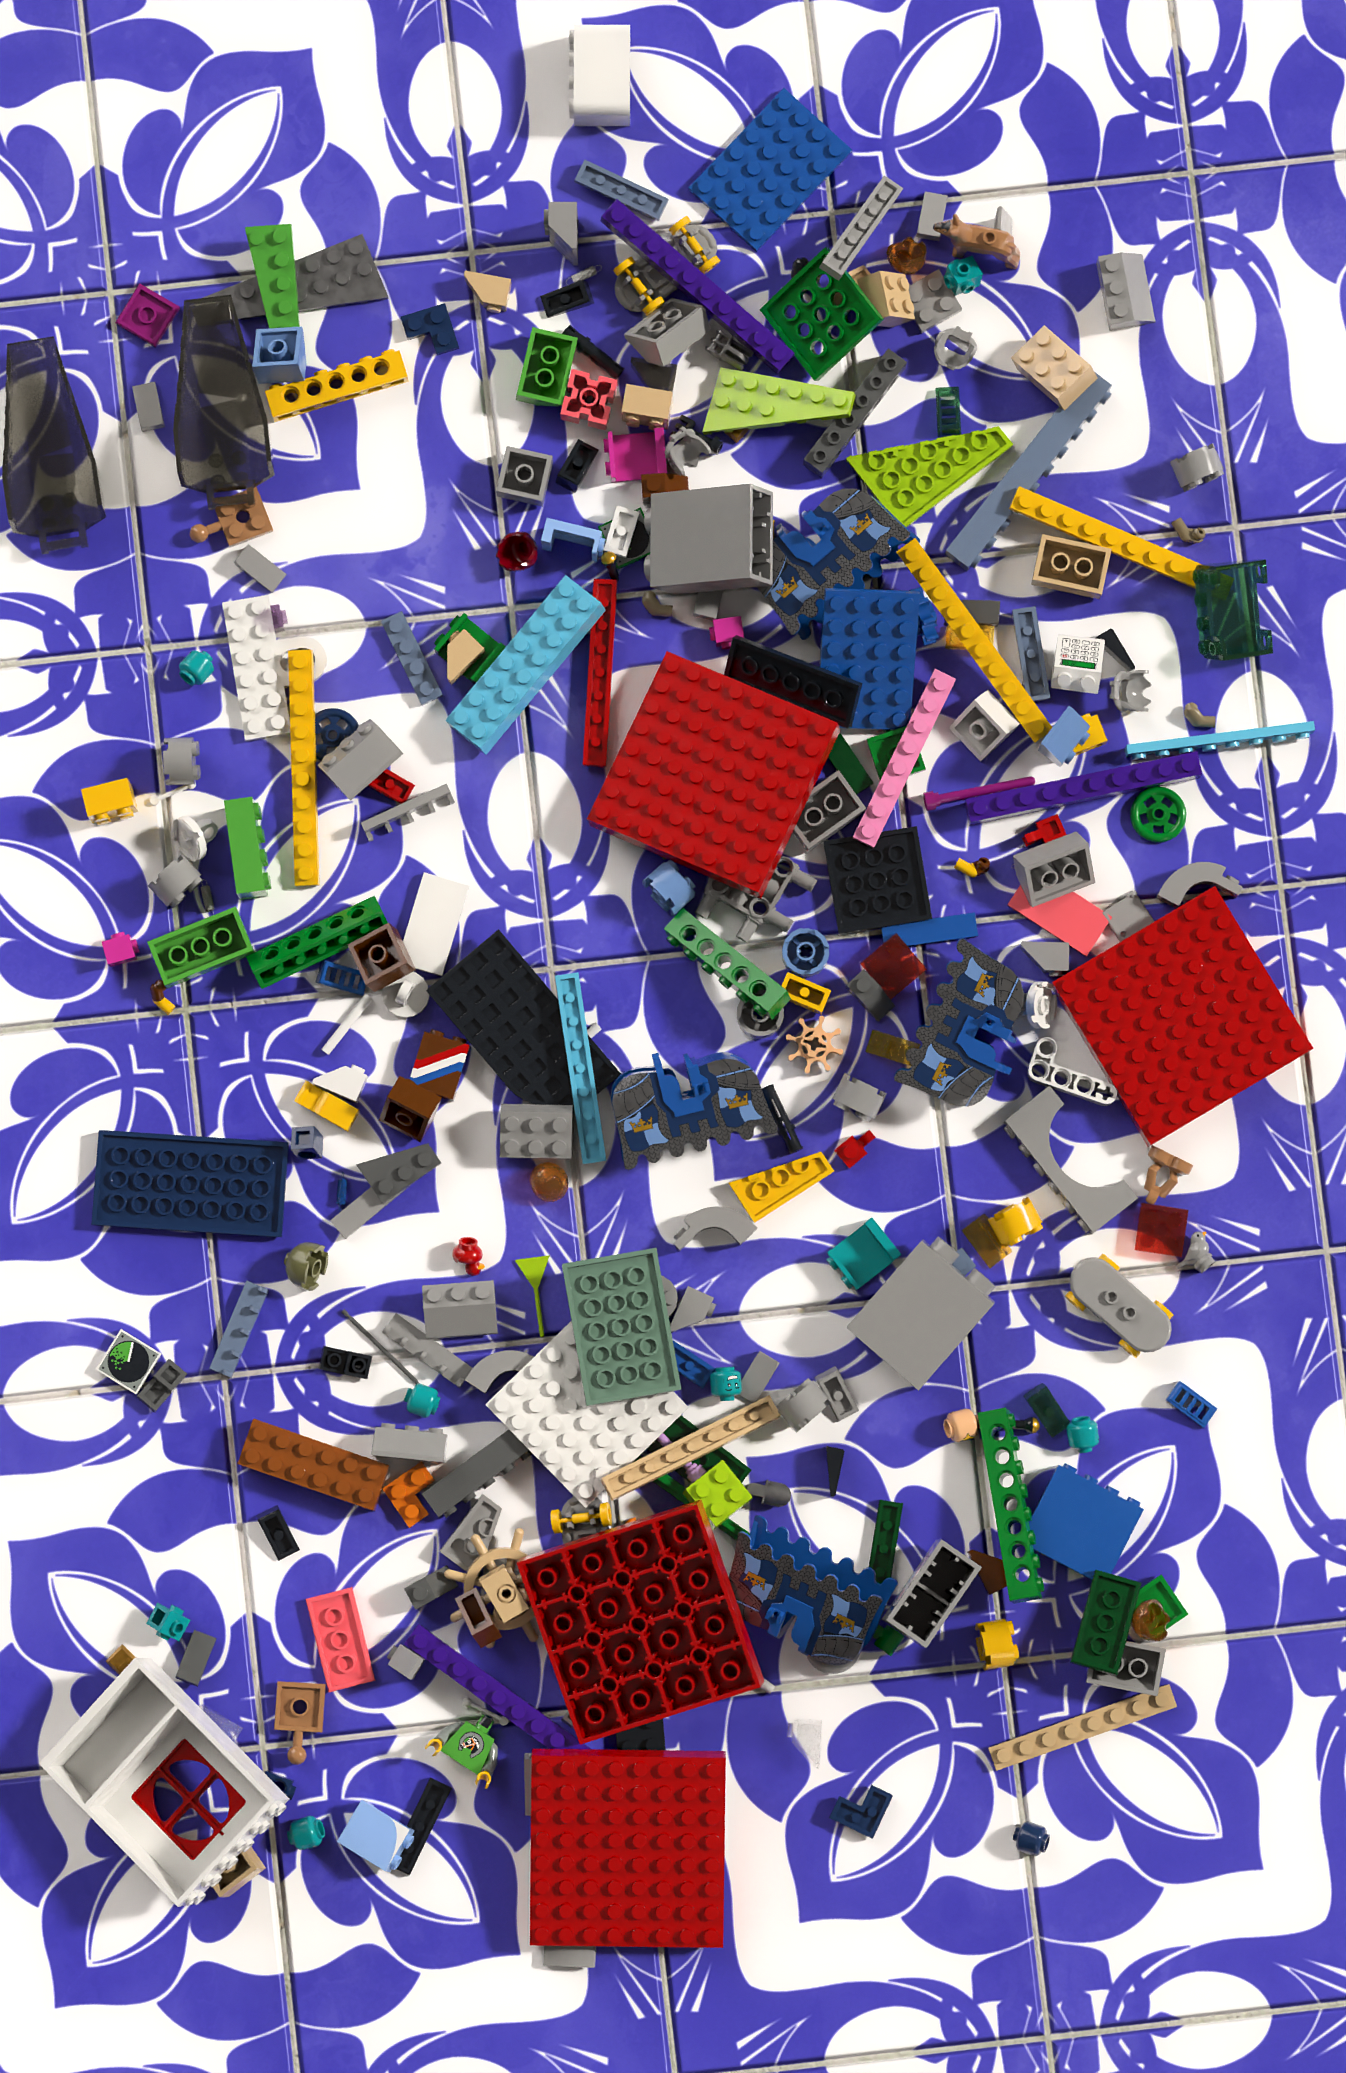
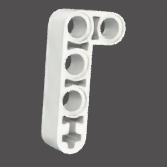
M1044 1037L1037 1042L1027 1068V1076L1031 1081L1046 1087L1050 1086L1052 1089L1101 1106H1108L1115 1101L1117 1090L1114 1085L1053 1064L1057 1052V1044L1052 1038ZM1042 1043L1050 1044L1052 1053L1049 1055L1042 1054L1039 1049ZM1033 1066H1042L1045 1071L1042 1077L1034 1076L1032 1073ZM1055 1074H1065L1067 1077L1066 1084H1057L1054 1080ZM1079 1081H1086L1089 1084V1091L1086 1093L1080 1092L1077 1089V1083ZM1095 1084L1098 1085L1097 1091L1103 1092L1105 1089H1108V1094L1112 1095V1097L1103 1100V1095L1097 1092L1094 1094V1097L1091 1096Z

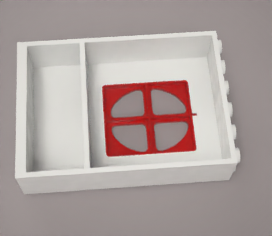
M134 1658L39 1763L177 1907L199 1904L206 1896L204 1892L210 1886L214 1887L222 1879L221 1874L223 1871L231 1869L237 1863L238 1859L236 1857L242 1851L246 1852L254 1844L253 1839L258 1833L262 1834L271 1825L269 1821L274 1816H279L286 1809L287 1806L285 1804L289 1800L281 1789L152 1658ZM181 1760L197 1761L208 1766L210 1773L193 1792H190L170 1772V1766L173 1763ZM161 1777L183 1798V1803L166 1821L160 1819L154 1802L155 1784ZM217 1779L222 1780L229 1799L228 1816L223 1823H220L200 1803V1797ZM190 1808H193L212 1827L213 1834L203 1840H189L176 1835L173 1832V1827Z

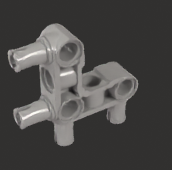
M784 856L780 858L761 899L725 884L726 886L723 890L716 891L712 887L715 879L710 878L704 888L703 893L705 895L695 913L707 919L716 903L720 901L745 915L744 917L746 918L736 935L737 938L748 943L758 925L768 924V922L787 933L794 921L776 911V904L789 883L794 882L811 892L817 880L799 870L798 864ZM780 863L789 865L790 871L787 874H781L777 871V866ZM761 903L765 905L766 912L758 915L753 911V906Z

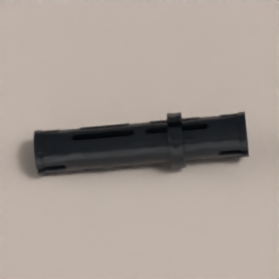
M571 325L563 331L562 334L578 338L576 351L579 354L582 353L614 379H617L622 374L625 368L595 346L588 336H583Z
M774 1084L762 1088L768 1108L777 1125V1133L779 1136H782L789 1154L791 1155L802 1150L803 1146H801L794 1130L796 1127L794 1124H791L774 1088ZM772 1099H773V1101H774V1103H775V1105H776V1107H777V1109H778V1111H779V1114H778V1112H777V1110H776V1108H775V1106H774V1104H773V1102H772Z

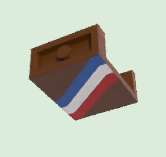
M433 1029L430 1030V1033L424 1031L410 1080L426 1090L435 1092L444 1099L454 1101L467 1053L471 1047L466 1044V1039L453 1036L451 1040L443 1037L444 1033Z

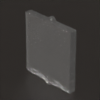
M768 922V924L758 925L748 943L736 938L732 944L744 954L745 958H749L762 969L784 944L787 936L776 926Z

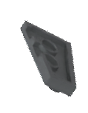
M427 1143L356 1164V1166L384 1204L442 1164V1162Z

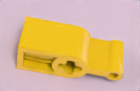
M306 1080L294 1102L349 1132L360 1113L357 1108Z

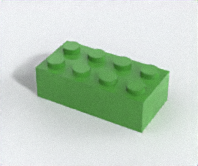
M253 797L224 800L236 894L240 900L268 896V890L272 889L270 875L268 872H265V866H269L267 852H265V849H262L261 843H265L264 829H262V825L259 826L258 820H262L261 807L258 802L255 803Z
M236 906L147 942L167 989L255 953Z

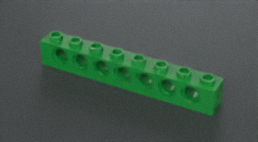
M1006 1407L979 1412L978 1418L1009 1601L1015 1604L1042 1599L1041 1592H1044L1042 1577L1038 1578L1037 1568H1040L1038 1554H1034L1033 1545L1036 1544L1034 1530H1030L1029 1521H1032L1030 1507H1026L1025 1503L1028 1491L1026 1484L1022 1483L1021 1474H1024L1022 1460H1018L1017 1456L1020 1444L1018 1437H1014L1013 1427H1016L1015 1416ZM1004 1429L1005 1437L1002 1440H995L996 1431ZM1004 1452L1009 1453V1460L1004 1464H1000L999 1456ZM1006 1476L1013 1477V1483L1009 1487L1003 1486V1479ZM1016 1499L1017 1507L1012 1511H1008V1501ZM1014 1523L1021 1524V1531L1018 1534L1011 1533V1526ZM1019 1546H1024V1556L1021 1558H1016V1548ZM1022 1570H1028L1029 1578L1021 1582L1019 1580V1573Z

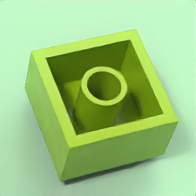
M723 1460L683 1492V1495L690 1503L702 1500L712 1531L753 1498Z

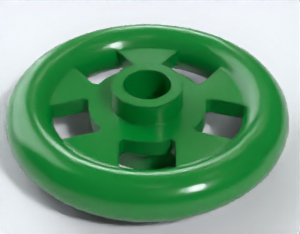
M1151 787L1145 789L1137 795L1132 803L1130 810L1132 826L1142 838L1148 841L1158 843L1169 841L1182 831L1186 823L1187 812L1185 804L1181 797L1169 788ZM1152 797L1155 803L1147 808L1144 802ZM1164 797L1173 802L1170 808L1161 803ZM1156 810L1162 811L1163 817H1155L1154 812ZM1146 813L1149 823L1143 825L1140 815ZM1171 813L1177 815L1174 825L1168 823ZM1153 826H1164V833H1153Z

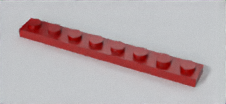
M594 579L593 597L602 603L606 611L592 626L590 632L583 766L607 767L618 581L612 579Z

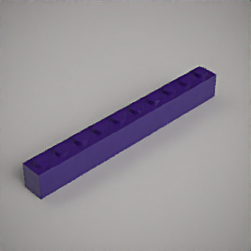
M618 199L601 216L600 222L695 304L704 306L705 312L742 345L754 352V355L777 375L791 360L795 353Z
M1196 751L968 798L964 804L968 823L971 826L1141 791L1151 787L1199 779L1202 776L1198 752Z
M418 1624L404 1643L548 1749H591L585 1743L580 1745L578 1738L422 1625Z

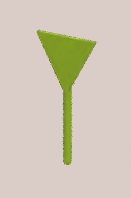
M550 1255L515 1260L534 1288L541 1338L544 1337V1328L538 1288Z

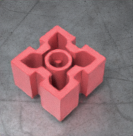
M572 369L567 385V390L571 397H564L560 413L561 420L579 424L580 419L588 420L589 427L606 431L611 414V407L607 406V403H614L618 387L617 380L604 376H599L598 381L591 380L590 373ZM592 396L594 402L587 404L583 399Z

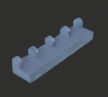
M246 1280L209 1369L232 1378L269 1292L268 1289Z

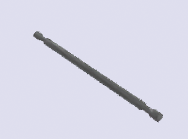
M345 1309L341 1312L344 1316H347L350 1319V1321L376 1347H378L406 1376H408L415 1384L419 1383L418 1380L390 1352H388L359 1322H357L353 1317H351Z

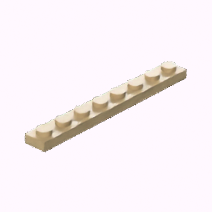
M768 1395L601 1478V1482L611 1501H614L779 1419L781 1415L772 1398Z
M1166 1684L1159 1687L1158 1696L1141 1693L988 1747L994 1767L998 1771L1177 1707L1170 1685Z

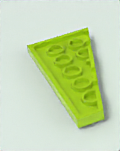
M720 367L702 433L704 435H711L713 432L724 431L727 433L737 429L748 428L751 430L783 426L785 423H806V421L817 419L824 421L848 418L851 415L856 395L851 391Z

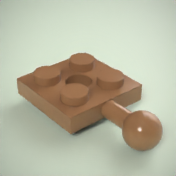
M253 487L213 502V507L219 521L207 526L202 524L194 525L190 529V537L194 542L202 543L208 538L209 534L223 530L230 548L273 532V527L258 489ZM239 512H247L250 515V519L246 523H240L236 519Z
M277 1681L274 1730L294 1731L293 1747L287 1753L288 1760L294 1765L302 1764L306 1759V1751L302 1747L303 1731L323 1732L326 1684ZM303 1700L306 1702L307 1709L303 1714H298L294 1711L293 1705L295 1701Z

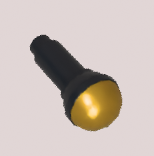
M607 551L602 554L601 563L607 568L610 578L619 581V573L616 567L617 556L613 552Z
M1030 1417L1025 1420H1015L1016 1427H1013V1429L1024 1430L1033 1434L1039 1430L1040 1424L1036 1418Z

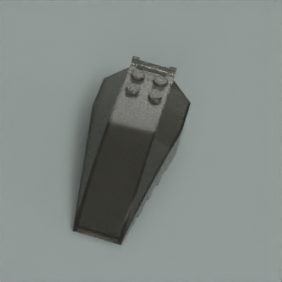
M231 295L184 300L177 399L173 425L177 474L181 487L207 493L209 510H215L216 507L245 503L256 505L254 488L275 475L271 433ZM246 489L247 494L215 498L214 495L217 492Z
M54 336L7 344L2 480L8 521L13 533L39 537L42 555L49 554V551L77 546H81V548L89 547L86 530L106 518L101 477ZM79 531V537L47 542V536Z

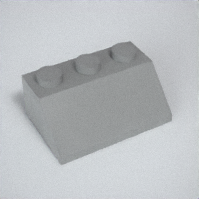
M549 202L548 209H544L545 235H549L550 243L572 265H578L577 202Z
M1120 252L1098 256L1096 265L1109 331L1155 323L1143 255Z
M671 298L627 331L624 336L647 362L665 366L671 363L680 353L685 352L693 343L701 340L711 330L704 306Z
M369 719L360 724L352 735L342 740L334 751L325 755L317 766L332 784L351 801L404 753L373 720Z
M1078 832L1070 833L1013 855L1016 876L1031 907L1096 883L1089 843Z
M494 1280L422 1286L426 1339L498 1334Z
M381 1423V1427H375L371 1451L372 1456L445 1463L448 1435L443 1434V1429L429 1428V1432H421L418 1426L405 1425V1430L395 1429L396 1424Z
M1126 1641L1117 1676L1087 1668L1086 1683L1158 1696L1166 1649Z

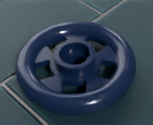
M327 708L315 714V735L321 734L323 744L316 745V759L322 761L323 757L327 755V747H338L345 736H350L357 730L359 724L349 712L339 708ZM328 718L331 724L322 729L319 723ZM340 719L348 724L345 730L337 725ZM330 732H336L337 737L330 739L328 737Z

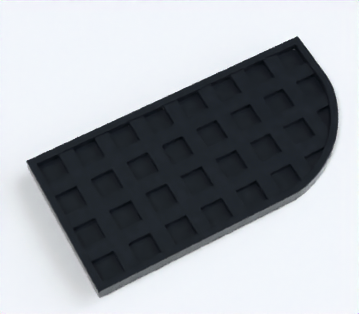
M498 929L430 986L426 992L516 1096L534 1105L574 1106L558 999ZM588 1035L596 1094H599L619 1077L621 1073Z

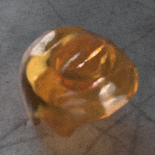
M906 237L903 241L896 242L888 247L886 252L887 260L896 271L905 275H912L924 266L927 248L923 241L917 243L912 237Z
M540 1163L530 1173L529 1182L531 1189L542 1201L554 1202L563 1198L569 1185L568 1176L564 1169L556 1163Z
M1146 1600L1139 1604L1134 1611L1131 1622L1133 1631L1144 1640H1163L1168 1635L1166 1625L1170 1622V1616L1164 1611L1158 1600Z

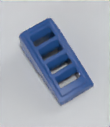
M326 960L321 961L315 983L360 996L364 995L366 985L359 970ZM328 967H330L332 969L329 976V980L327 981L325 980ZM337 970H341L338 984L334 983ZM347 972L351 973L348 985L344 986ZM356 975H359L360 979L357 989H354L353 985Z
M1181 1381L1177 1382L1165 1399L1166 1402L1203 1428H1205L1218 1409ZM1183 1390L1186 1393L1178 1403L1175 1399ZM1192 1396L1193 1399L1187 1408L1183 1407L1188 1397ZM1199 1401L1201 1403L1194 1414L1191 1413V1409ZM1206 1406L1209 1410L1201 1420L1198 1416Z

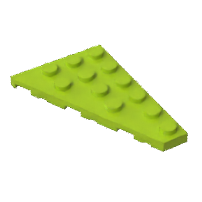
M997 426L962 435L936 438V440H926L916 444L901 445L880 451L875 450L855 456L850 455L846 458V461L874 497L905 527H909L1013 447V443L1001 428Z

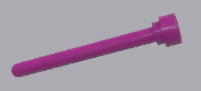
M1029 776L943 794L929 791L923 793L926 811L936 810V807L940 806L941 803L1031 786L1035 784L1036 780L1034 777Z

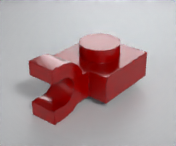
M1058 814L1036 822L1037 830L1025 834L1022 840L1025 847L1039 840H1042L1044 844L1067 834Z
M870 1130L858 1140L852 1135L834 1151L850 1169L868 1154L863 1148L876 1137Z

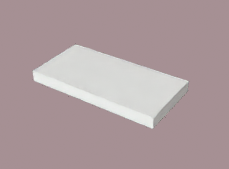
M424 872L403 939L415 969L443 976L469 885Z

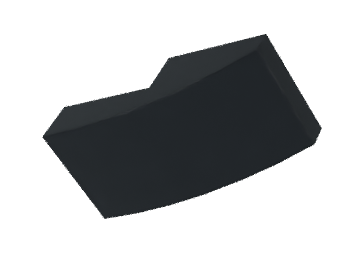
M323 1346L318 1369L368 1379L372 1356Z

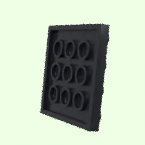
M917 826L881 832L874 848L853 839V836L823 841L838 935L932 919Z

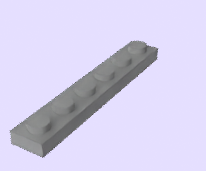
M884 175L819 268L839 281L896 201L903 188Z

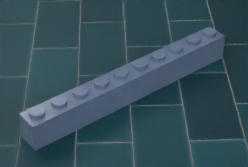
M1095 372L1097 379L1065 411L1060 407L1055 411L946 549L945 555L965 571H968L970 567L974 569L983 558L980 555L986 548L989 551L997 541L995 536L999 530L1004 532L1012 522L1009 518L1015 511L1010 510L1009 507L1017 488L1020 486L1035 493L1040 486L1038 481L1041 477L1045 476L1047 478L1055 466L1052 463L1057 457L1061 460L1069 450L1067 444L1071 439L1076 441L1083 432V429H1081L1082 425L1086 421L1090 423L1098 413L1095 410L1100 403L1104 405L1111 397L1112 393L1109 391L1112 384Z

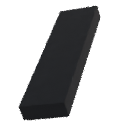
M430 1777L407 1827L415 1830L412 1835L414 1840L408 1849L404 1848L400 1857H402V1860L396 1868L397 1870L410 1876L452 1787Z

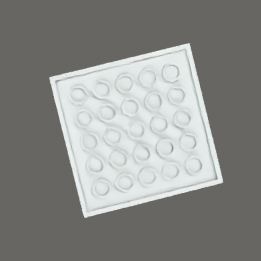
M572 1322L565 1326L485 1404L585 1508L605 1490L601 1478L631 1464L689 1408L674 1391L586 1406Z

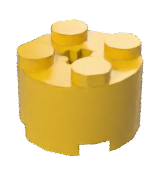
M1029 1197L1023 1198L1019 1204L1013 1203L995 1213L994 1217L987 1219L1001 1245L1004 1244L1005 1247L1022 1241L1021 1236L1023 1234H1034L1043 1228L1041 1225L1042 1220Z
M1003 1618L976 1623L975 1630H980V1637L976 1638L979 1659L986 1662L983 1665V1669L986 1671L1013 1666L1016 1659L1019 1658L1017 1644L1013 1645L1011 1635H1014L1012 1621H1006Z

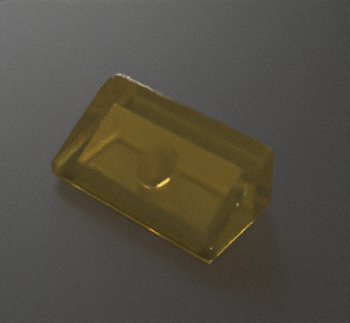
M983 1214L961 1231L988 1267L991 1268L1012 1253V1249L1010 1246L1005 1247L1004 1244L1001 1245L987 1220L988 1217L986 1214Z

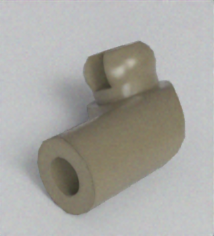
M1181 517L1171 523L1180 539L1184 542L1196 544L1202 542L1203 538H1205L1206 533L1204 529L1200 527L1197 529L1188 528Z
M646 591L644 593L642 603L651 615L672 617L673 605H661L653 591Z
M1190 702L1186 704L1184 715L1192 726L1215 728V716H1203L1195 703Z

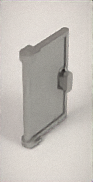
M1136 890L1130 891L1124 899L1102 912L1109 922L1108 925L1120 942L1155 922L1137 896ZM1121 932H1125V937L1121 936Z

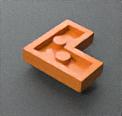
M422 1461L382 1488L409 1528L429 1515V1512L416 1494L435 1482V1479Z

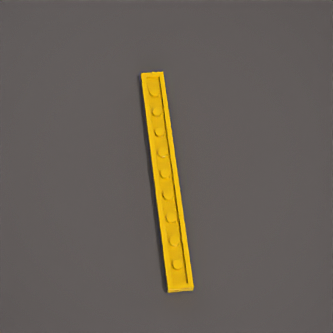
M1020 486L1017 488L1009 507L1012 511L1089 544L1112 549L1111 553L1222 601L1226 600L1234 581L1233 577Z
M914 538L896 551L1033 742L1036 743L1047 735L1052 729L1051 724L917 539Z
M313 650L288 651L294 879L296 887L320 886Z

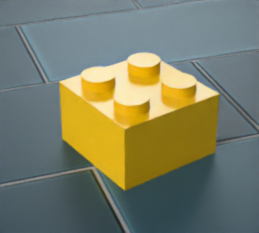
M128 778L81 789L87 816L92 823L97 822V825H104L110 823L112 818L128 819L134 816L133 813L138 812L133 787Z

